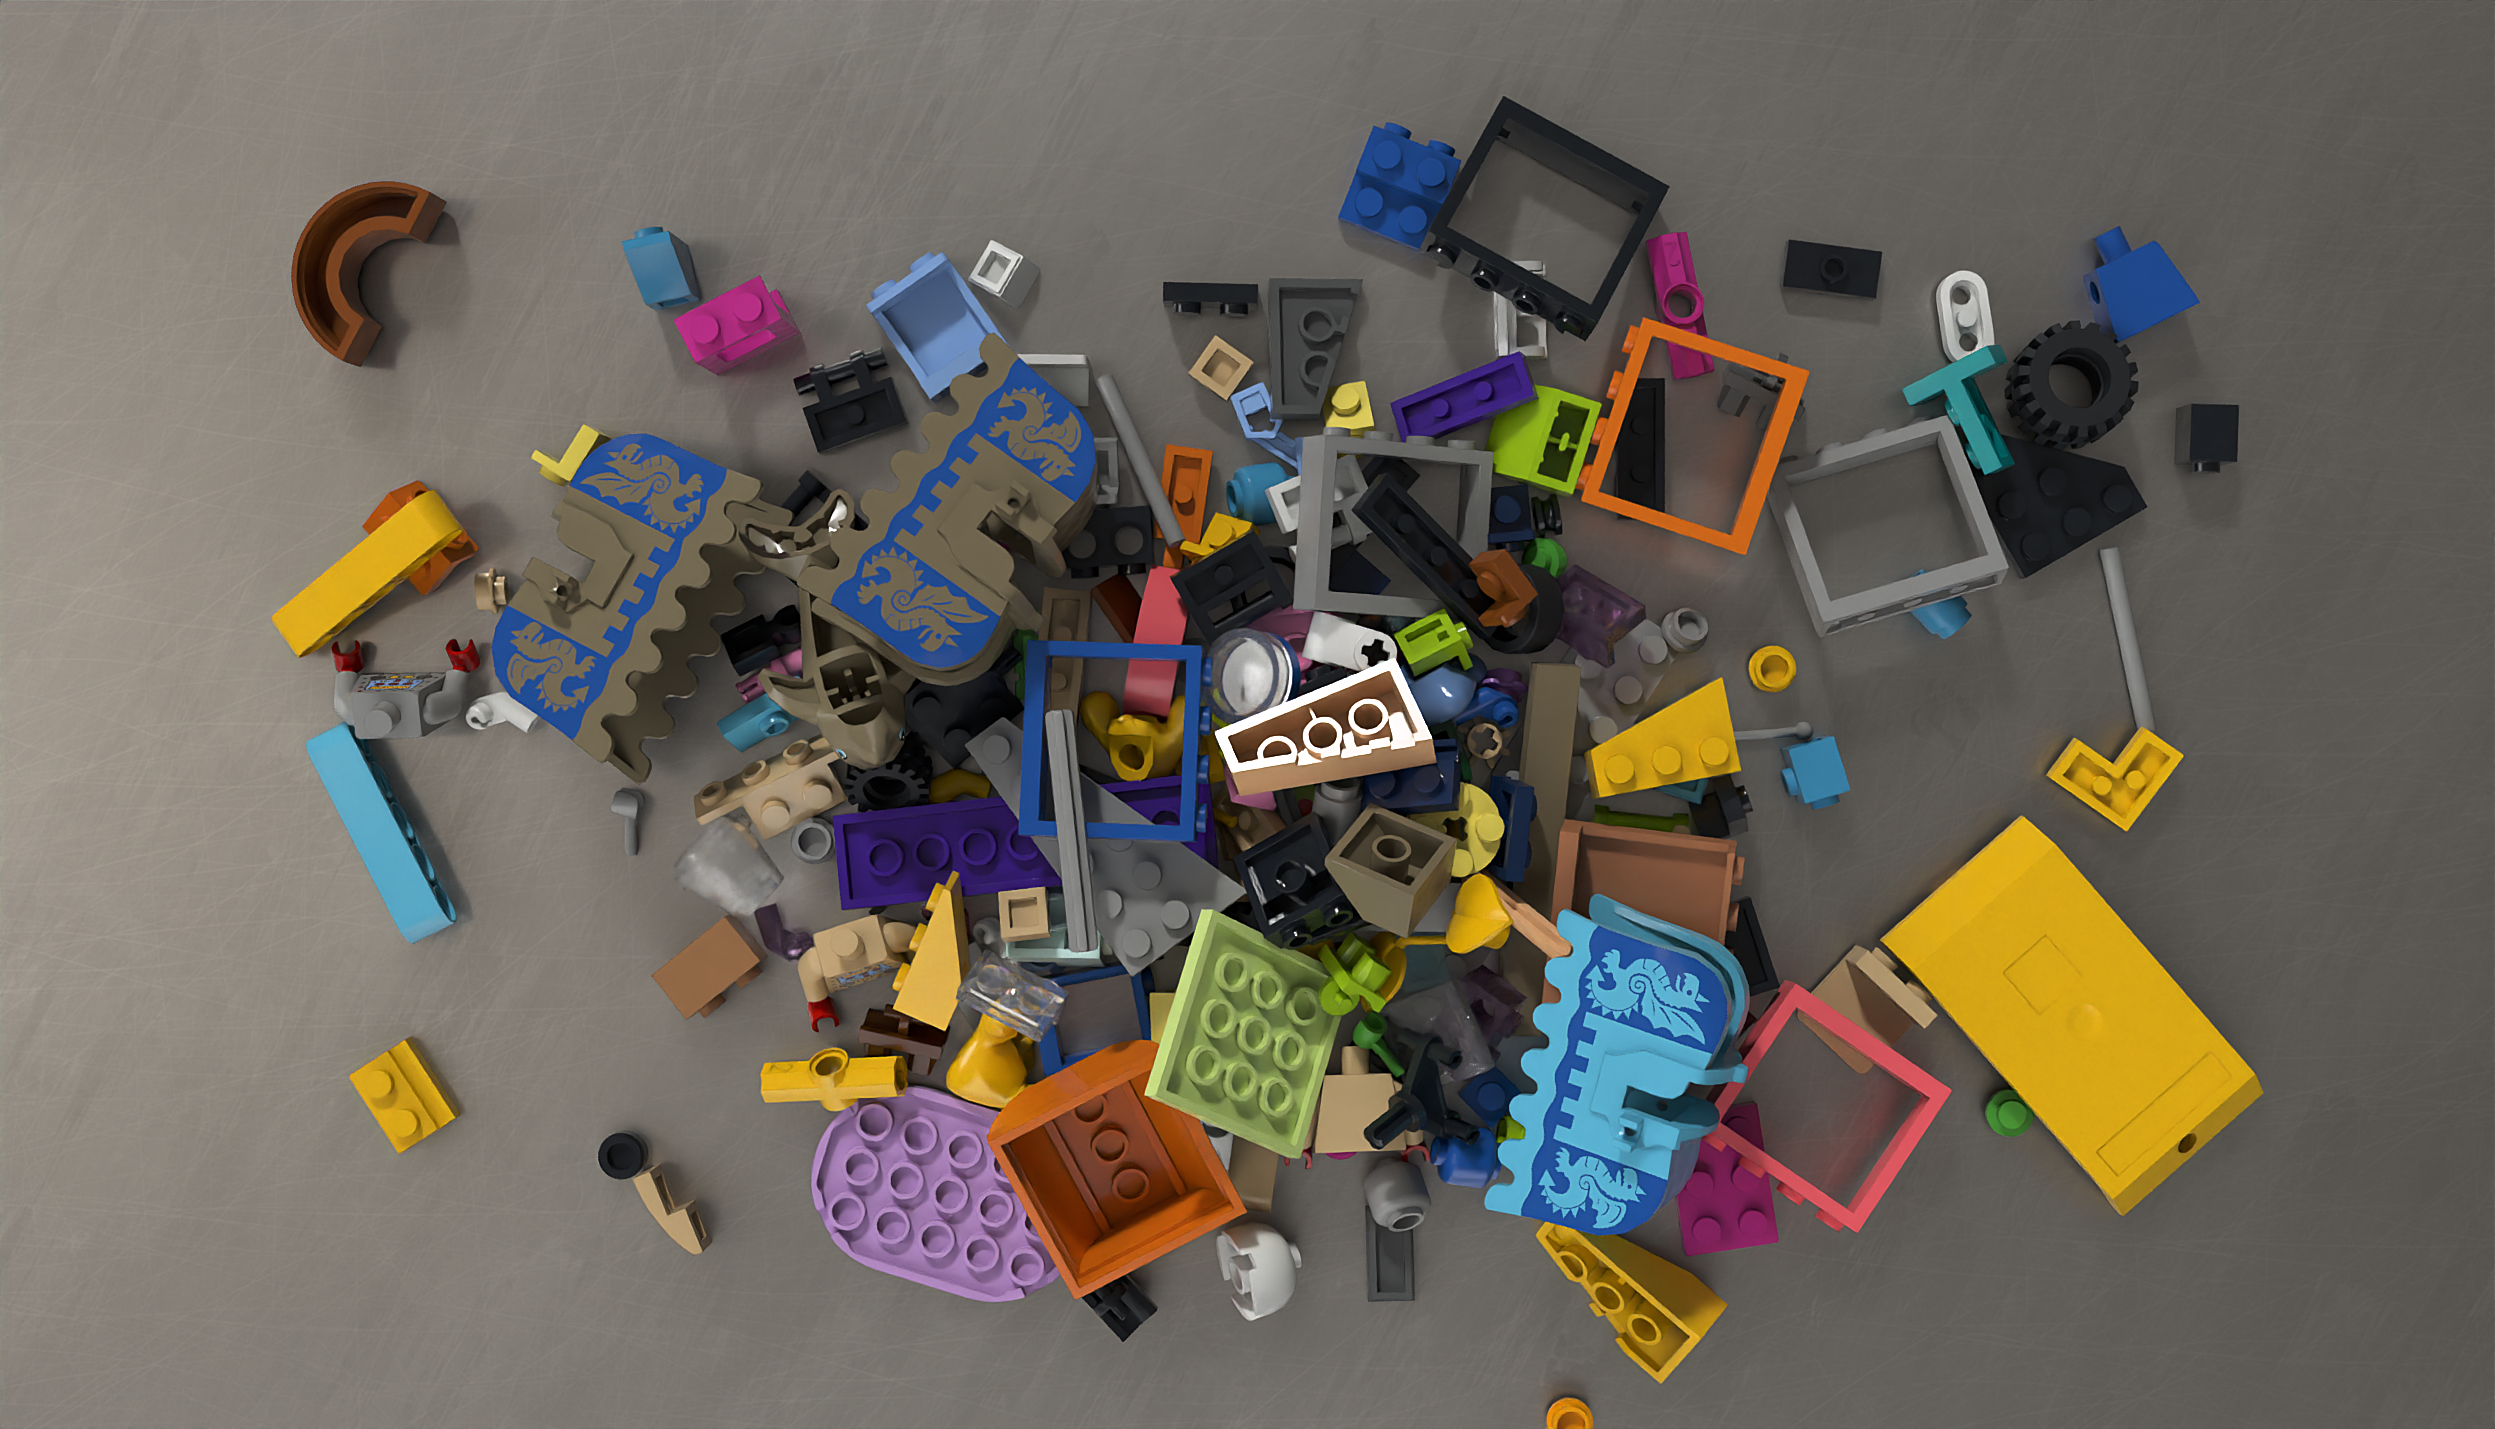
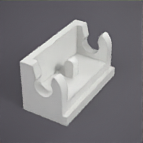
M1512 261L1545 279V265H1543L1542 261ZM1493 291L1495 361L1518 351L1525 355L1527 361L1547 360L1546 320L1536 314L1530 315L1521 312L1510 300Z

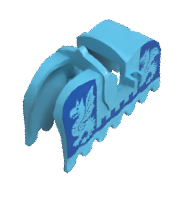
M1597 893L1590 898L1589 915L1592 920L1569 909H1564L1558 914L1557 931L1561 937L1572 944L1573 954L1571 957L1557 956L1548 961L1545 966V977L1550 984L1560 990L1561 1000L1559 1003L1545 1002L1536 1007L1533 1012V1022L1537 1029L1548 1036L1549 1046L1546 1049L1532 1048L1525 1052L1521 1058V1067L1524 1073L1536 1081L1538 1090L1535 1094L1521 1093L1515 1096L1509 1104V1112L1512 1118L1524 1126L1526 1136L1524 1139L1510 1138L1499 1146L1498 1158L1501 1164L1513 1172L1514 1181L1512 1184L1497 1183L1490 1187L1486 1193L1484 1204L1486 1209L1534 1218L1600 1236L1624 1234L1648 1221L1680 1193L1691 1178L1698 1159L1701 1137L1716 1130L1720 1120V1113L1712 1102L1684 1092H1686L1691 1082L1701 1085L1724 1084L1731 1081L1745 1083L1749 1068L1741 1063L1742 1056L1734 1046L1747 1018L1750 993L1741 965L1721 943L1700 933L1641 913ZM1661 1101H1665L1667 1105L1661 1104Z

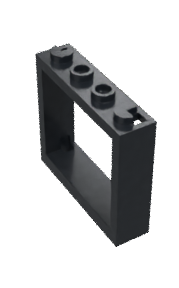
M1503 96L1430 226L1419 251L1439 261L1437 266L1453 269L1468 277L1477 288L1487 292L1494 291L1507 298L1521 312L1530 315L1536 314L1554 324L1560 333L1563 334L1567 331L1586 342L1598 324L1670 186ZM1496 138L1637 214L1591 304L1448 227Z

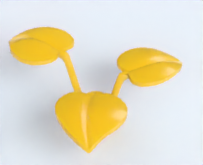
M1458 819L1456 821L1450 820L1444 824L1447 829L1446 835L1462 840ZM1476 874L1471 876L1461 886L1455 898L1454 909L1451 911L1452 918L1447 926L1446 935L1409 936L1407 939L1401 936L1396 940L1395 933L1381 931L1372 938L1370 943L1377 950L1375 956L1386 963L1392 970V973L1379 989L1387 1003L1397 993L1404 980L1407 960L1403 949L1408 945L1447 944L1452 952L1458 954L1468 953L1480 946L1497 950L1504 945L1514 920L1504 907L1497 887L1491 878L1483 874ZM1360 996L1363 1009L1366 1013L1372 1012L1373 1009L1365 998Z

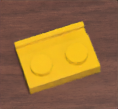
M411 1037L401 1041L395 1047L384 1052L348 1076L398 1154L411 1148L461 1115Z

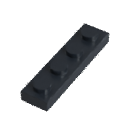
M1389 473L1379 474L1351 511L1479 639L1490 638L1498 626L1484 627L1478 618L1495 600L1486 595L1479 587L1477 576L1468 565L1473 558Z

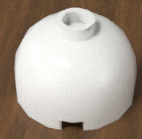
M1251 1222L1240 1224L1221 1231L1222 1235L1217 1236L1216 1240L1218 1260L1224 1281L1231 1278L1238 1293L1231 1295V1298L1242 1316L1248 1321H1252L1284 1307L1293 1296L1297 1283L1296 1269L1302 1265L1300 1253L1293 1241L1286 1242L1280 1232L1264 1223Z

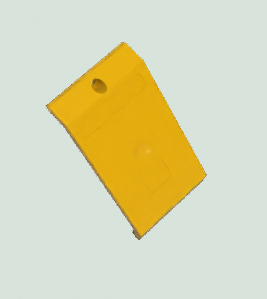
M2023 816L2018 817L1879 940L1937 1001L2099 1186L2107 1201L2121 1216L2128 1213L2264 1093L2252 1069L2059 847Z

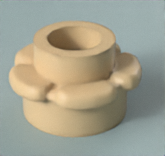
M489 568V573L475 574L474 589L478 610H492L493 614H498L501 605L509 603L507 577H499L495 568Z

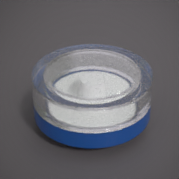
M1248 628L1233 629L1220 636L1207 652L1205 658H1213L1212 673L1214 676L1213 686L1204 687V699L1207 705L1211 706L1213 714L1226 723H1238L1294 700L1298 696L1301 671L1297 655L1292 646L1275 633Z

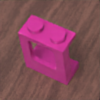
M760 275L673 319L695 363L716 375H720L801 333L780 291L775 289L769 293Z

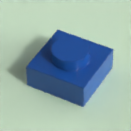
M1490 1060L1457 1092L1458 1096L1490 1128L1509 1111V1104L1512 1099L1522 1093Z

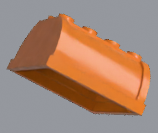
M1130 1040L1112 1044L1024 1089L1001 1110L993 1121L989 1134L986 1135L991 1150L1074 1300L1247 1212L1200 1119L1144 1095L1159 1048V1044L1154 1041Z

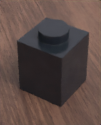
M2188 404L2176 408L2174 464L2191 465L2190 473L2215 474L2220 473V466L2237 462L2239 405Z

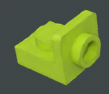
M1445 608L1393 633L1414 676L1422 674L1456 656L1464 671L1473 667L1467 652L1468 649L1474 647L1471 637L1462 621L1456 624L1452 623Z

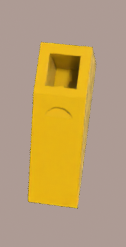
M952 871L945 886L936 883L925 909L933 912L928 926L919 923L908 948L916 952V955L911 965L902 963L891 988L899 992L893 1009L943 1031H946L971 974L960 873Z

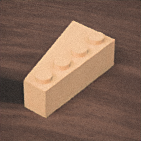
M1395 658L1215 732L1223 758L1240 796L1437 763L1433 739Z

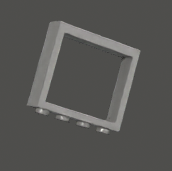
M1932 415L1921 416L1909 422L1907 427L1891 432L1886 428L1874 430L1863 436L1861 441L1844 445L1842 442H1834L1821 447L1814 455L1798 459V456L1793 455L1781 458L1778 461L1767 498L1818 638L2002 583L2009 566L1949 415L1935 419ZM1937 443L1981 557L1831 601L1789 487Z
M1323 427V435L1303 437L1293 610L1423 619L1445 608L1451 621L1460 622L1461 620L1441 600L1329 591L1337 453L1461 465L1456 542L1474 559L1481 552L1488 550L1487 534H1489L1494 452L1475 450L1476 442L1465 440H1448L1447 447L1434 446L1435 438L1428 436H1406V443L1393 442V433L1380 431H1365L1364 438L1350 437L1351 429L1343 427Z

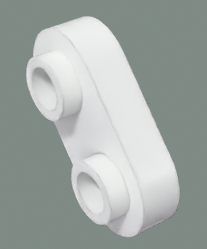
M1957 271L1942 280L1936 291L1937 310L1943 349L1948 359L1954 363L1987 345H1994V331L1987 287L1979 275L1971 271ZM1954 289H1961L1965 292L1966 302L1964 305L1954 302L1952 298ZM1962 335H1967L1972 339L1973 348L1971 351H1965L1960 347L1959 340Z

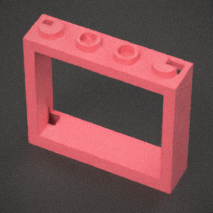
M1784 980L1738 1049L1742 1056L1741 1063L1749 1068L1745 1083L1731 1081L1724 1084H1716L1705 1098L1706 1101L1712 1102L1719 1110L1720 1120L1716 1130L1702 1136L1701 1139L1720 1152L1723 1151L1726 1145L1741 1154L1737 1163L1761 1179L1765 1172L1780 1181L1776 1188L1777 1191L1799 1206L1804 1199L1820 1208L1815 1217L1837 1232H1840L1845 1225L1858 1233L1953 1090L1798 984ZM1794 1010L1921 1095L1847 1208L1720 1122Z

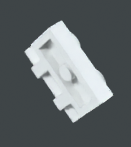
M1349 454L1336 461L1333 513L1338 512L1341 525L1332 529L1331 550L1346 543L1354 546L1365 541L1367 534L1372 533L1351 511L1368 489L1354 454ZM1301 475L1264 490L1282 534L1298 528ZM1297 544L1289 547L1290 557L1295 564Z

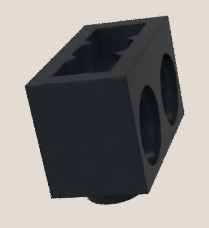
M1150 505L1095 509L1092 517L1081 531L1091 533L1096 541L1094 552L1086 558H1077L1072 554L1070 544L1062 551V556L1067 566L1066 571H1071V579L1099 577V568L1118 567V575L1145 574L1146 565L1156 564L1152 509ZM1129 528L1138 530L1143 537L1142 547L1138 552L1131 555L1121 553L1117 547L1119 534Z

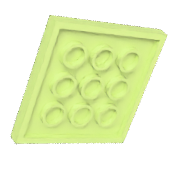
M1201 909L1144 1095L1283 1156L1300 1159L1342 1016L1328 1014L1318 1000V990L1321 984L1328 977H1331V974L1323 963L1297 950H1288L1285 947L1280 949L1264 939L1262 933L1218 911Z

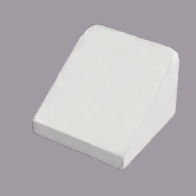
M991 240L968 281L1008 305L1018 308L1036 280L1040 269L1024 256Z

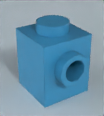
M1823 735L1780 749L1786 769L1780 770L1782 784L1788 797L1795 796L1797 803H1811L1813 810L1840 802L1838 794L1851 790L1834 736Z

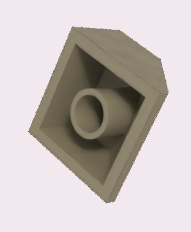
M1370 803L1325 857L1324 865L1363 920L1407 939L1450 883L1457 839Z

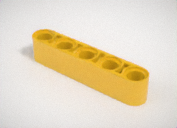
M435 489L427 491L406 504L279 609L270 619L297 657L303 658L333 639L457 538L464 529Z

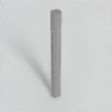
M1113 375L1102 376L1096 380V386L1168 547H1178L1182 545L1184 540L1186 541L1185 536Z
M2119 546L2099 550L2137 731L2141 726L2150 732L2156 731L2157 727Z

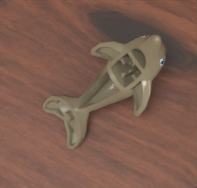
M839 488L831 492L821 509L800 526L772 525L753 517L744 518L738 526L739 537L752 558L767 568L797 581L800 574L811 566H819L827 570L835 569L839 558L831 549L830 538L832 533L838 528H855V505L849 492ZM799 588L803 679L763 668L757 677L767 696L792 716L815 724L837 756L844 762L865 770L880 767L894 760L902 748L906 737L905 695L916 677L910 675L853 635L815 615L811 608L812 603L817 597Z

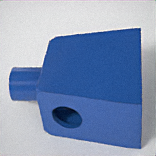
M2120 226L2093 239L2105 265L2083 275V281L2095 322L2100 325L2099 333L2105 335L2111 330L2118 335L2113 341L2115 344L2200 303L2196 294L2155 240L2132 251Z

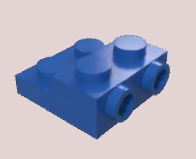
M1386 122L1383 129L1373 126L1338 220L1420 252L1419 249L1450 192L1462 160L1453 157L1456 150L1443 142L1429 140L1428 145L1424 146L1409 140L1412 132L1400 125Z

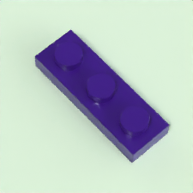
M1518 351L1390 403L1401 440L1403 443H1406V436H1428L1438 439L1539 399L1526 357L1522 352Z

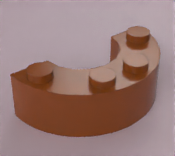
M395 181L369 182L357 185L334 196L317 210L308 221L300 235L293 255L291 268L292 292L296 308L305 327L312 337L330 354L343 362L358 367L362 366L382 328V325L367 314L359 299L357 280L362 263L374 248L389 240L409 238L426 243L447 203L445 200L425 189L407 183Z

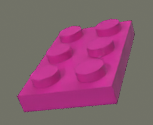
M1750 1101L1731 1104L1720 1122L1765 1152L1757 1103ZM1701 1139L1698 1159L1692 1176L1680 1193L1675 1196L1683 1252L1686 1257L1779 1242L1768 1173L1765 1172L1760 1179L1737 1163L1741 1154L1728 1145L1720 1152Z

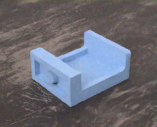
M930 252L917 259L909 267L912 272L898 283L891 279L880 285L871 293L873 300L866 305L869 312L878 321L919 380V384L934 403L939 402L950 394L949 386L952 379L957 375L969 374L975 377L987 368V365L980 358L979 352L981 342L987 334L994 332L1007 344L944 252L936 256Z

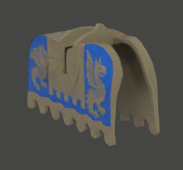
M994 332L987 334L979 347L980 358L989 369L987 374L980 378L969 374H959L951 381L949 386L950 393L959 405L958 412L948 416L936 411L930 412L922 418L920 429L921 434L929 442L928 450L922 454L901 450L893 455L890 466L892 473L899 480L900 485L898 489L894 492H886L874 488L869 489L862 495L860 505L861 510L869 519L868 528L864 531H857L849 527H842L832 533L830 545L839 558L838 566L833 570L811 566L805 569L797 578V586L817 597L812 603L811 608L815 615L853 635L910 675L925 683L942 686L958 685L973 680L986 672L1001 655L1015 628L1020 630L1031 629L1035 632L1040 629L1046 620L1036 612L1029 600L1022 594L1019 584L1013 578L1015 574L1014 560L1008 551L1019 559L1023 558L1047 576L1061 577L1067 567L1062 551L1084 529L1094 513L1099 497V475L1094 436L1080 410L1034 372ZM1021 533L1025 537L1023 539L1016 538V534ZM999 542L1002 543L1006 547V549L1000 546Z
M646 433L626 434L601 445L586 458L576 471L563 501H558L551 515L552 518L559 521L557 527L559 540L569 549L594 561L595 564L583 583L535 557L530 559L522 574L526 578L525 582L505 608L495 628L491 649L497 678L511 698L564 733L602 764L606 761L610 762L639 785L646 782L651 773L652 764L651 760L642 752V743L648 738L663 740L669 738L674 733L676 723L674 717L666 711V701L673 696L686 699L692 697L698 691L700 683L698 676L689 668L690 659L696 655L711 657L721 650L723 644L722 636L713 628V619L719 614L738 615L744 610L746 605L745 594L736 587V578L743 573L758 575L767 569L766 566L752 558L739 537L738 526L744 518L751 517L772 525L792 526L795 521L794 513L759 500L758 498L763 491V483L761 481L718 466L661 438Z

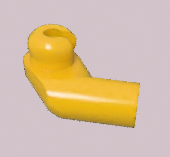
M953 768L931 780L927 805L950 802L962 793L977 798H989L992 783L985 775L960 768L955 770Z

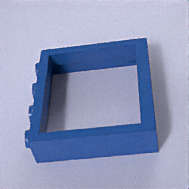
M1027 640L1018 835L1057 838L1056 821H1045L1048 771L1045 715L1050 712L1053 658L1186 662L1180 826L1085 822L1087 839L1198 843V832L1206 833V819H1208L1207 803H1200V784H1208L1210 774V756L1202 755V735H1210L1212 725L1211 706H1204V687L1213 686L1214 676L1212 673L1213 658H1205L1206 650L1202 645Z

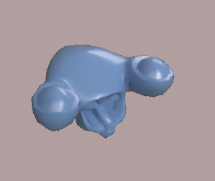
M1468 652L1473 667L1465 671L1456 656L1451 660V663L1446 661L1417 676H1414L1405 657L1399 658V668L1427 727L1455 718L1468 707L1474 696L1475 688L1480 685L1487 674V667L1479 656Z

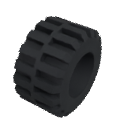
M2080 320L2069 321L2063 328L2058 323L2050 326L2044 333H2039L2014 359L2013 362L2015 364L2008 370L2005 379L2011 382L2004 389L2005 399L2013 400L2014 402L2007 410L2011 418L2019 416L2022 420L2018 429L2023 434L2029 430L2033 431L2036 434L2033 441L2040 445H2043L2047 440H2052V449L2062 450L2070 444L2073 450L2084 447L2088 442L2094 443L2124 419L2123 416L2131 410L2135 401L2130 398L2138 392L2139 386L2138 381L2131 380V377L2138 372L2136 362L2128 363L2125 358L2131 353L2130 349L2126 344L2119 348L2113 342L2118 335L2111 330L2103 335L2099 333L2100 325L2092 322L2082 329ZM2057 364L2070 365L2080 370L2087 377L2092 388L2090 407H2072L2056 397L2049 383L2050 366Z

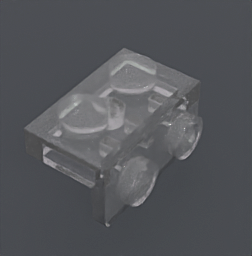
M985 949L958 987L956 1000L1040 1043L1052 1024L1058 1025L1062 1019L1069 992L1059 987L1055 982L1041 978L1018 966L1011 959L1000 957Z

